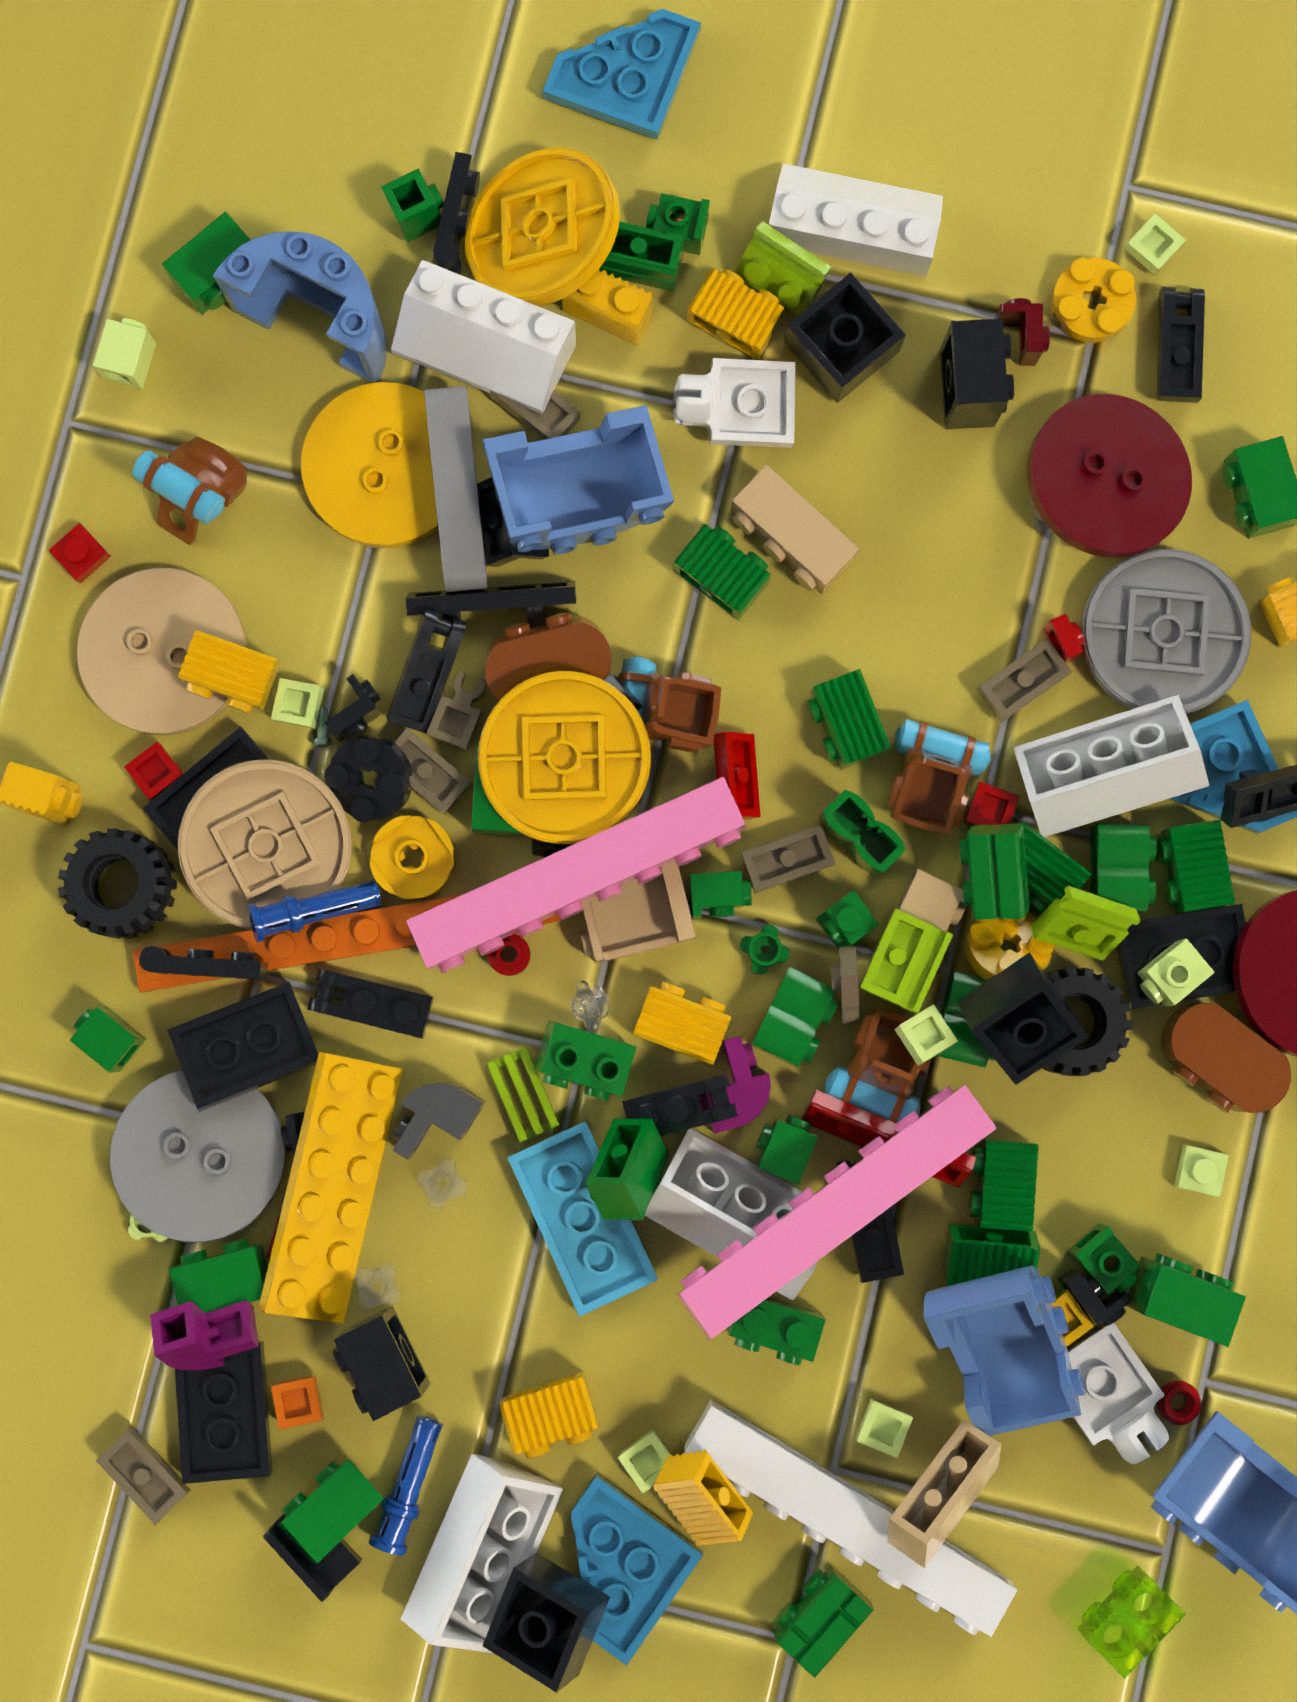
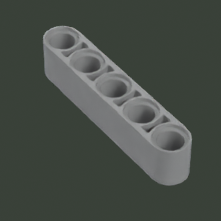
M467 386L424 390L445 592L488 589Z

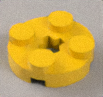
M1082 257L1075 260L1060 275L1051 295L1053 315L1054 313L1056 314L1057 319L1061 323L1060 328L1071 338L1085 343L1102 342L1106 338L1121 332L1130 321L1136 306L1134 277L1130 272L1123 270L1122 267L1107 259ZM1096 292L1100 294L1104 304H1098L1095 309H1091L1088 307L1089 301L1083 298V294Z
M399 816L390 820L379 829L372 843L370 868L375 880L391 895L407 901L426 899L438 893L448 883L456 866L455 848L448 833L434 820L421 816ZM408 847L414 851L421 848L424 852V855L420 858L422 865L416 869L412 865L406 868L402 865V861L406 858L403 851Z
M1027 912L1026 916L1020 919H974L966 938L968 946L966 956L972 969L981 978L988 981L1029 952L1045 972L1050 963L1055 945L1035 939L1031 925L1037 918ZM1003 940L1014 943L1017 946L1018 953L1011 949L1003 951L1000 948Z

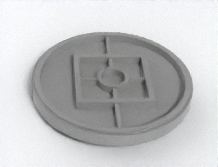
M1157 549L1141 552L1128 557L1110 569L1089 595L1083 610L1080 626L1084 637V645H1082L1083 656L1093 678L1111 698L1131 710L1179 695L1186 714L1201 710L1219 699L1233 686L1244 669L1251 645L1250 616L1243 596L1234 582L1224 571L1205 558L1175 549Z
M183 1070L165 1075L146 1086L131 1100L116 1125L110 1149V1168L115 1189L122 1203L132 1216L143 1226L161 1236L184 1242H209L233 1235L250 1225L265 1211L280 1187L286 1165V1149L281 1136V1122L270 1102L257 1089L199 1112Z

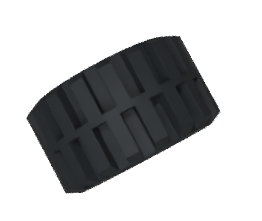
M117 828L107 829L106 833L95 831L89 834L90 840L80 839L74 844L78 849L75 854L67 852L63 861L69 863L67 870L59 869L58 879L64 880V887L58 888L59 897L66 899L67 903L63 907L67 914L75 916L73 921L76 924L98 935L129 939L138 937L137 933L150 932L154 929L152 924L156 921L162 923L167 917L163 913L166 906L172 907L175 901L174 898L170 897L171 890H177V880L171 878V873L175 872L173 864L166 860L167 854L162 848L157 847L154 844L155 842L128 830L121 831ZM123 859L128 860L135 866L138 873L139 883L137 892L133 899L125 906L118 909H110L104 905L99 896V878L104 869L111 863Z
M1073 967L1047 973L1063 998L1069 996L1078 997L1090 1007L1094 1016V1030L1090 1039L1083 1046L1070 1049L1044 1066V1070L1065 1076H1087L1090 1073L1101 1072L1107 1069L1106 1065L1108 1063L1116 1062L1121 1056L1118 1053L1120 1048H1126L1130 1039L1125 1037L1126 1030H1132V1020H1127L1126 1012L1131 1011L1129 1003L1122 1002L1120 995L1123 994L1119 986H1112L1109 983L1110 978L1106 975H1097L1094 973V970L1088 968L1076 969Z

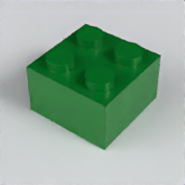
M1159 1253L1156 1254L1154 1261L1141 1256L1139 1261L1141 1266L1135 1273L1138 1279L1130 1287L1128 1293L1132 1301L1126 1306L1155 1320L1229 1347L1246 1296L1232 1291L1235 1282L1201 1269H1197L1196 1275L1192 1276L1193 1266Z

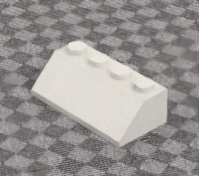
M783 163L769 225L813 254L927 276L939 231L943 196Z
M422 260L404 294L391 352L488 393L491 390L518 402L525 408L543 414L553 390H555L576 347L575 321Z
M1179 695L1013 747L1040 834L1043 837L1210 786L1200 747Z
M691 1128L686 1132L656 1185L645 1216L717 1257L719 1252L737 1239L744 1246L757 1235L752 1228L774 1213L780 1219L793 1210L788 1202L802 1191L771 1173L759 1169L757 1165ZM818 1261L776 1292L793 1301L813 1274Z
M471 1454L401 1620L430 1645L492 1653L482 1645L513 1567L537 1553L563 1488L503 1460Z

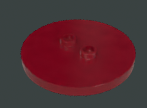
M1095 394L1084 396L1065 404L1052 414L1040 428L1034 438L1028 456V487L1033 503L1041 518L1063 541L1091 555L1123 558L1153 548L1173 532L1185 515L1192 491V472L1188 454L1181 439L1172 426L1156 411L1128 397L1113 394Z
M1297 890L1274 897L1262 905L1250 917L1239 936L1233 959L1234 988L1246 1019L1254 1030L1270 1045L1297 1057Z

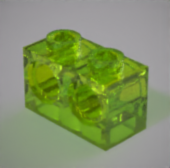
M1138 1565L1133 1571L1126 1570L1117 1577L1112 1585L1113 1591L1102 1603L1098 1601L1092 1604L1084 1612L1081 1618L1083 1623L1078 1627L1084 1638L1124 1679L1186 1615ZM1144 1593H1151L1152 1603L1149 1608L1144 1611H1136L1134 1603L1137 1597ZM1114 1625L1122 1626V1634L1117 1641L1113 1643L1104 1642V1633L1109 1627Z

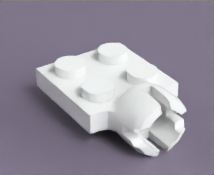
M713 358L710 373L706 375L682 374L678 376L673 398L674 402H676V408H673L675 422L679 425L704 427L708 430L710 436L709 444L792 448L795 432L796 362Z
M1115 1323L1109 1326L1103 1325L1067 1350L1072 1369L1079 1368L1086 1395L1078 1396L1082 1415L1075 1416L1073 1419L1090 1444L1094 1446L1098 1442L1108 1439L1115 1446L1123 1460L1134 1465L1150 1458V1455L1137 1438L1138 1434L1142 1436L1151 1449L1154 1447L1157 1452L1169 1440L1168 1431L1154 1410L1155 1404L1165 1395Z

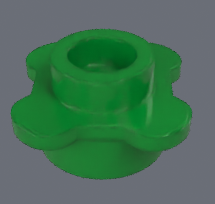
M765 925L760 933L753 937L745 936L740 942L741 951L747 953L752 962V971L759 975L765 974L768 968L777 962H787L790 956L789 949L782 946L778 938V929L773 925ZM762 946H767L769 948V952L767 954H763L761 952Z

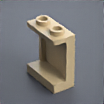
M676 861L660 867L662 875L648 882L638 884L637 879L621 885L623 892L613 898L599 902L596 896L581 903L583 910L576 915L584 913L588 930L580 931L586 956L594 955L596 963H601L696 939L679 866Z

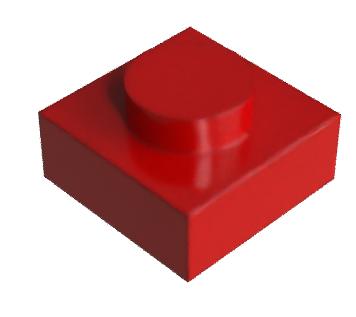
M80 522L48 550L80 584L111 557Z
M1066 613L1050 620L1043 628L1047 638L1066 663L1077 659L1084 652L1082 645H1084L1083 634L1076 622L1070 623Z
M158 741L124 766L150 801L184 774L165 747Z
M979 781L963 823L971 826L1010 824L1020 796Z

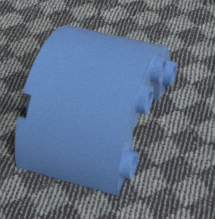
M275 232L257 237L234 250L218 267L213 277L233 312L269 330L288 295L334 318L326 335L328 338L347 347L339 360L341 368L370 383L380 381L387 357V341L383 322L364 273L353 258L339 246L329 240L309 233Z
M647 405L606 413L600 427L597 429L528 443L525 431L483 439V447L509 540L512 546L518 548L519 552L552 549L554 555H560L575 550L577 544L592 541L594 546L605 545L617 539L616 533L639 524L647 525L662 520L665 517L663 511L674 502Z
M1033 1265L926 1292L924 1297V1320L938 1349L950 1347L963 1376L965 1408L968 1416L975 1427L989 1436L1082 1415L1078 1396L1086 1395L1079 1368L1072 1369L1063 1333L1068 1332L1065 1313L1062 1306H1053V1302H1056V1297L1050 1277H1041Z
M1215 1411L1151 1495L1155 1501L1150 1507L1172 1525L1179 1518L1182 1523L1178 1529L1199 1546L1204 1539L1218 1549L1213 1557L1233 1574H1236L1240 1568L1264 1587L1259 1595L1280 1613L1288 1607L1297 1614V1477L1255 1444L1252 1438L1218 1411Z

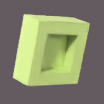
M1154 214L1133 236L1124 249L1151 273L1156 275L1183 246L1186 239L1157 214Z
M280 678L271 719L276 722L316 729L324 688L319 685Z
M934 1004L894 1029L918 1066L958 1041Z
M1182 1145L1174 1186L1220 1197L1229 1155Z
M871 1398L855 1439L859 1443L898 1458L913 1416L910 1413Z
M652 1429L618 1453L617 1458L643 1494L653 1487L666 1458L671 1454L654 1429Z

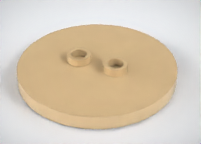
M152 568L129 574L110 585L99 595L82 622L77 642V662L83 685L94 703L106 715L131 730L151 735H175L196 729L223 711L227 706L228 698L212 693L209 700L185 691L188 684L178 678V673L181 670V665L184 662V657L187 654V649L190 646L195 630L247 648L245 630L236 609L212 583L184 570Z
M270 759L251 760L225 768L206 781L195 793L181 821L178 836V855L184 878L200 903L224 921L251 929L248 905L255 904L257 907L282 902L283 897L289 895L292 897L296 896L298 900L339 890L350 863L351 833L342 805L321 779L302 767L284 761Z

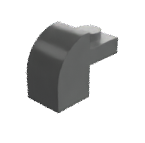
M432 1083L415 1089L401 1103V1105L410 1109L415 1114L412 1119L405 1116L392 1136L398 1142L392 1151L405 1159L412 1158L432 1124L458 1140L464 1139L486 1102L464 1088L451 1083Z

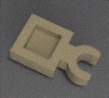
M459 671L453 681V687L456 692L455 697L451 699L443 695L441 696L427 731V736L467 751L482 715V711L472 707V705L484 696L487 685L486 681L480 678L475 690L466 691L462 687L466 674L463 671Z
M856 946L839 947V964L831 965L832 991H841L842 1025L859 1024V983Z

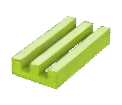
M527 1046L487 1063L520 1142L560 1125L538 1071L534 1070L535 1064ZM520 1058L524 1062L548 1121L542 1124L538 1119L514 1062ZM507 1066L532 1128L525 1130L499 1067Z

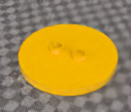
M541 149L528 153L509 163L487 183L471 209L467 234L464 236V251L473 277L479 283L536 306L547 305L572 294L599 270L615 242L620 221V205L615 186L607 173L594 159L574 149Z
M376 382L361 385L333 399L321 410L311 424L301 453L303 485L312 506L320 518L344 538L364 546L393 548L415 543L438 530L424 391L395 382Z
M556 671L540 674L523 681L505 694L495 705L485 722L480 736L478 767L481 783L490 803L497 813L513 828L543 842L576 844L622 823L633 812L641 800L649 780L651 748L647 730L638 711L617 688L589 674L574 671Z

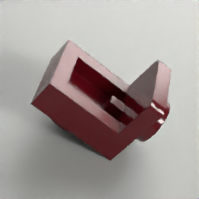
M1025 298L1010 299L1006 303L1000 304L995 319L1003 318L1004 326H1019V366H1036L1042 353L1048 351L1050 343L1049 326H1043V304L1031 303L1029 299Z

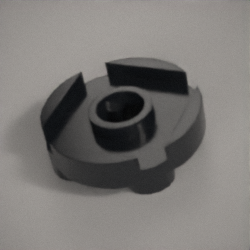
M370 735L349 740L337 749L331 759L330 766L325 771V781L342 805L343 810L359 822L381 820L396 813L405 805L411 793V789L408 790L410 785L409 777L412 776L411 764L406 754L396 743L383 737L379 739L373 736L368 737ZM363 770L367 772L374 770L378 776L374 780L377 785L376 789L364 783Z

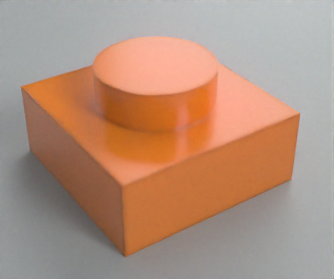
M316 1375L271 1385L279 1430L319 1422L324 1419Z

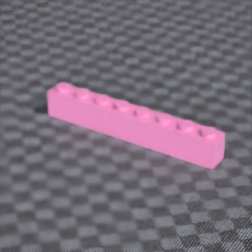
M722 777L410 918L406 922L426 968L432 970L439 968L441 973H446L464 965L463 957L479 950L482 956L500 949L505 945L502 939L518 932L520 938H523L543 929L542 921L556 914L560 920H563L583 910L581 903L597 896L599 902H603L622 893L621 885L637 879L638 884H643L662 875L660 867L676 861L678 866H682L702 856L700 849L713 843L716 844L718 849L730 845L741 839L739 832L746 829V825L726 780Z
M949 1085L928 1100L932 1108L919 1117L914 1110L893 1126L898 1133L884 1142L878 1136L860 1149L859 1153L863 1158L849 1168L844 1161L823 1176L828 1183L815 1194L808 1187L790 1200L788 1204L793 1210L778 1219L773 1213L752 1229L757 1236L744 1246L737 1239L717 1254L721 1261L718 1265L706 1272L703 1266H700L682 1279L680 1282L685 1289L679 1292L677 1296L706 1338L712 1339L997 1129L966 1085L955 1091Z

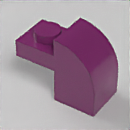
M741 1036L722 1041L734 1082L729 1083L730 1086L726 1087L730 1104L735 1103L738 1116L710 1123L714 1134L751 1122L763 1111L769 1099L771 1089L769 1073H764L752 1077L750 1069L757 1067L751 1043L743 1044ZM708 1092L706 1093V1097L709 1104V1108L713 1109L710 1094Z
M247 1300L205 1313L191 1301L150 1314L154 1356L167 1366L175 1369L205 1370L224 1366V1357L259 1347L254 1306Z

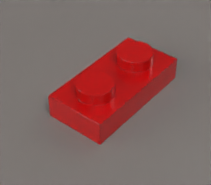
M737 732L714 734L716 779L725 778L743 819L761 817L754 734Z

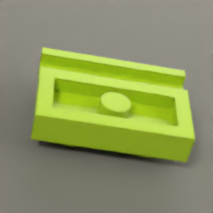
M762 221L755 228L754 236L748 243L735 273L758 291L762 289L775 295L780 300V305L798 316L814 303L825 282L824 279L832 267Z
M1067 886L1064 889L1065 895L1061 900L1056 898L1031 925L1035 939L1103 961L1129 934L1127 929L1132 924L1138 925L1141 921L1135 908Z
M895 908L859 988L907 1009L914 1014H918L953 934Z

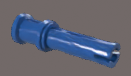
M375 880L356 886L298 900L296 896L292 897L289 895L283 897L282 902L257 907L255 904L248 905V916L254 938L259 943L265 940V936L289 930L292 934L298 933L304 929L306 924L364 909L377 908L382 903L378 885L375 883Z
M417 1415L391 1495H387L382 1500L381 1507L384 1511L376 1534L371 1535L368 1541L374 1548L394 1555L402 1556L406 1554L408 1547L404 1543L412 1519H417L420 1512L418 1509L419 1505L416 1503L437 1439L443 1428V1423L429 1417Z

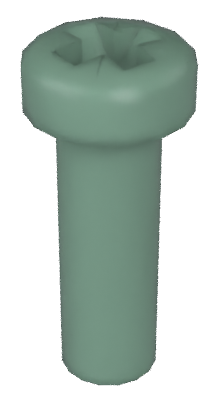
M320 708L317 738L314 739L315 746L327 747L331 745V739L328 738V727L324 723L328 720L327 708Z

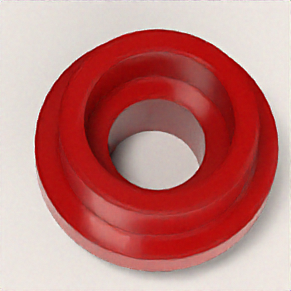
M516 934L503 938L502 940L505 945L498 950L488 953V960L492 968L505 976H514L523 972L531 958L528 943ZM508 946L514 947L517 951L516 959L510 963L504 962L501 957L502 950Z
M1173 1380L1161 1387V1391L1165 1396L1158 1400L1156 1405L1160 1415L1166 1421L1174 1425H1185L1192 1422L1198 1416L1201 1409V1398L1198 1391L1191 1384L1182 1380ZM1177 1394L1183 1395L1184 1405L1180 1409H1173L1171 1399Z

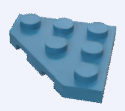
M661 9L647 15V20L626 28L624 25L595 38L594 43L575 51L571 48L559 53L555 58L542 91L543 99L658 140L700 33L701 22Z
M1248 700L1190 724L1201 750L1210 786L1169 799L1221 819L1227 782L1239 780V773L1254 769L1260 773H1266L1279 769ZM1297 811L1238 827L1258 834L1296 818Z
M596 1473L571 1509L581 1579L610 1596L593 1641L627 1666L703 1556V1551Z

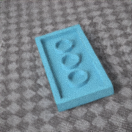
M587 1121L507 1157L579 1317L658 1280L632 1220L603 1219L595 1202L590 1197L585 1183L600 1150Z

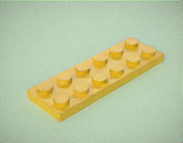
M319 1051L258 1307L260 1311L268 1314L344 1324L403 1069Z

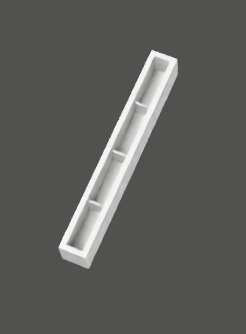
M711 1399L684 1444L685 1453L687 1454L691 1451L695 1453L698 1450L701 1453L706 1449L740 1495L748 1497L750 1493L755 1494L766 1501L763 1507L782 1520H786L788 1515L803 1523L801 1530L820 1543H824L826 1538L838 1544L841 1546L839 1553L858 1566H862L864 1561L879 1569L877 1576L896 1589H900L902 1584L914 1590L917 1592L915 1599L930 1610L938 1612L940 1607L949 1611L955 1615L953 1622L972 1635H976L980 1630L992 1637L1018 1591L1009 1578L946 1540L928 1565L923 1568L887 1542L889 1518L895 1511L893 1508Z

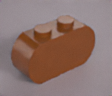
M569 612L547 617L545 625L530 628L529 623L507 627L504 629L505 635L496 637L487 650L484 663L487 685L494 697L500 701L505 694L518 684L544 673L574 671L605 680L611 668L612 657L604 633L591 620L582 616L571 618Z
M1202 1003L1188 1005L1177 1010L1167 1020L1162 1031L1161 1044L1165 1058L1175 1065L1172 1072L1190 1086H1194L1197 1082L1210 1092L1206 1098L1222 1111L1229 1113L1232 1109L1236 1112H1264L1279 1104L1287 1094L1291 1083V1068L1288 1058L1218 1004Z

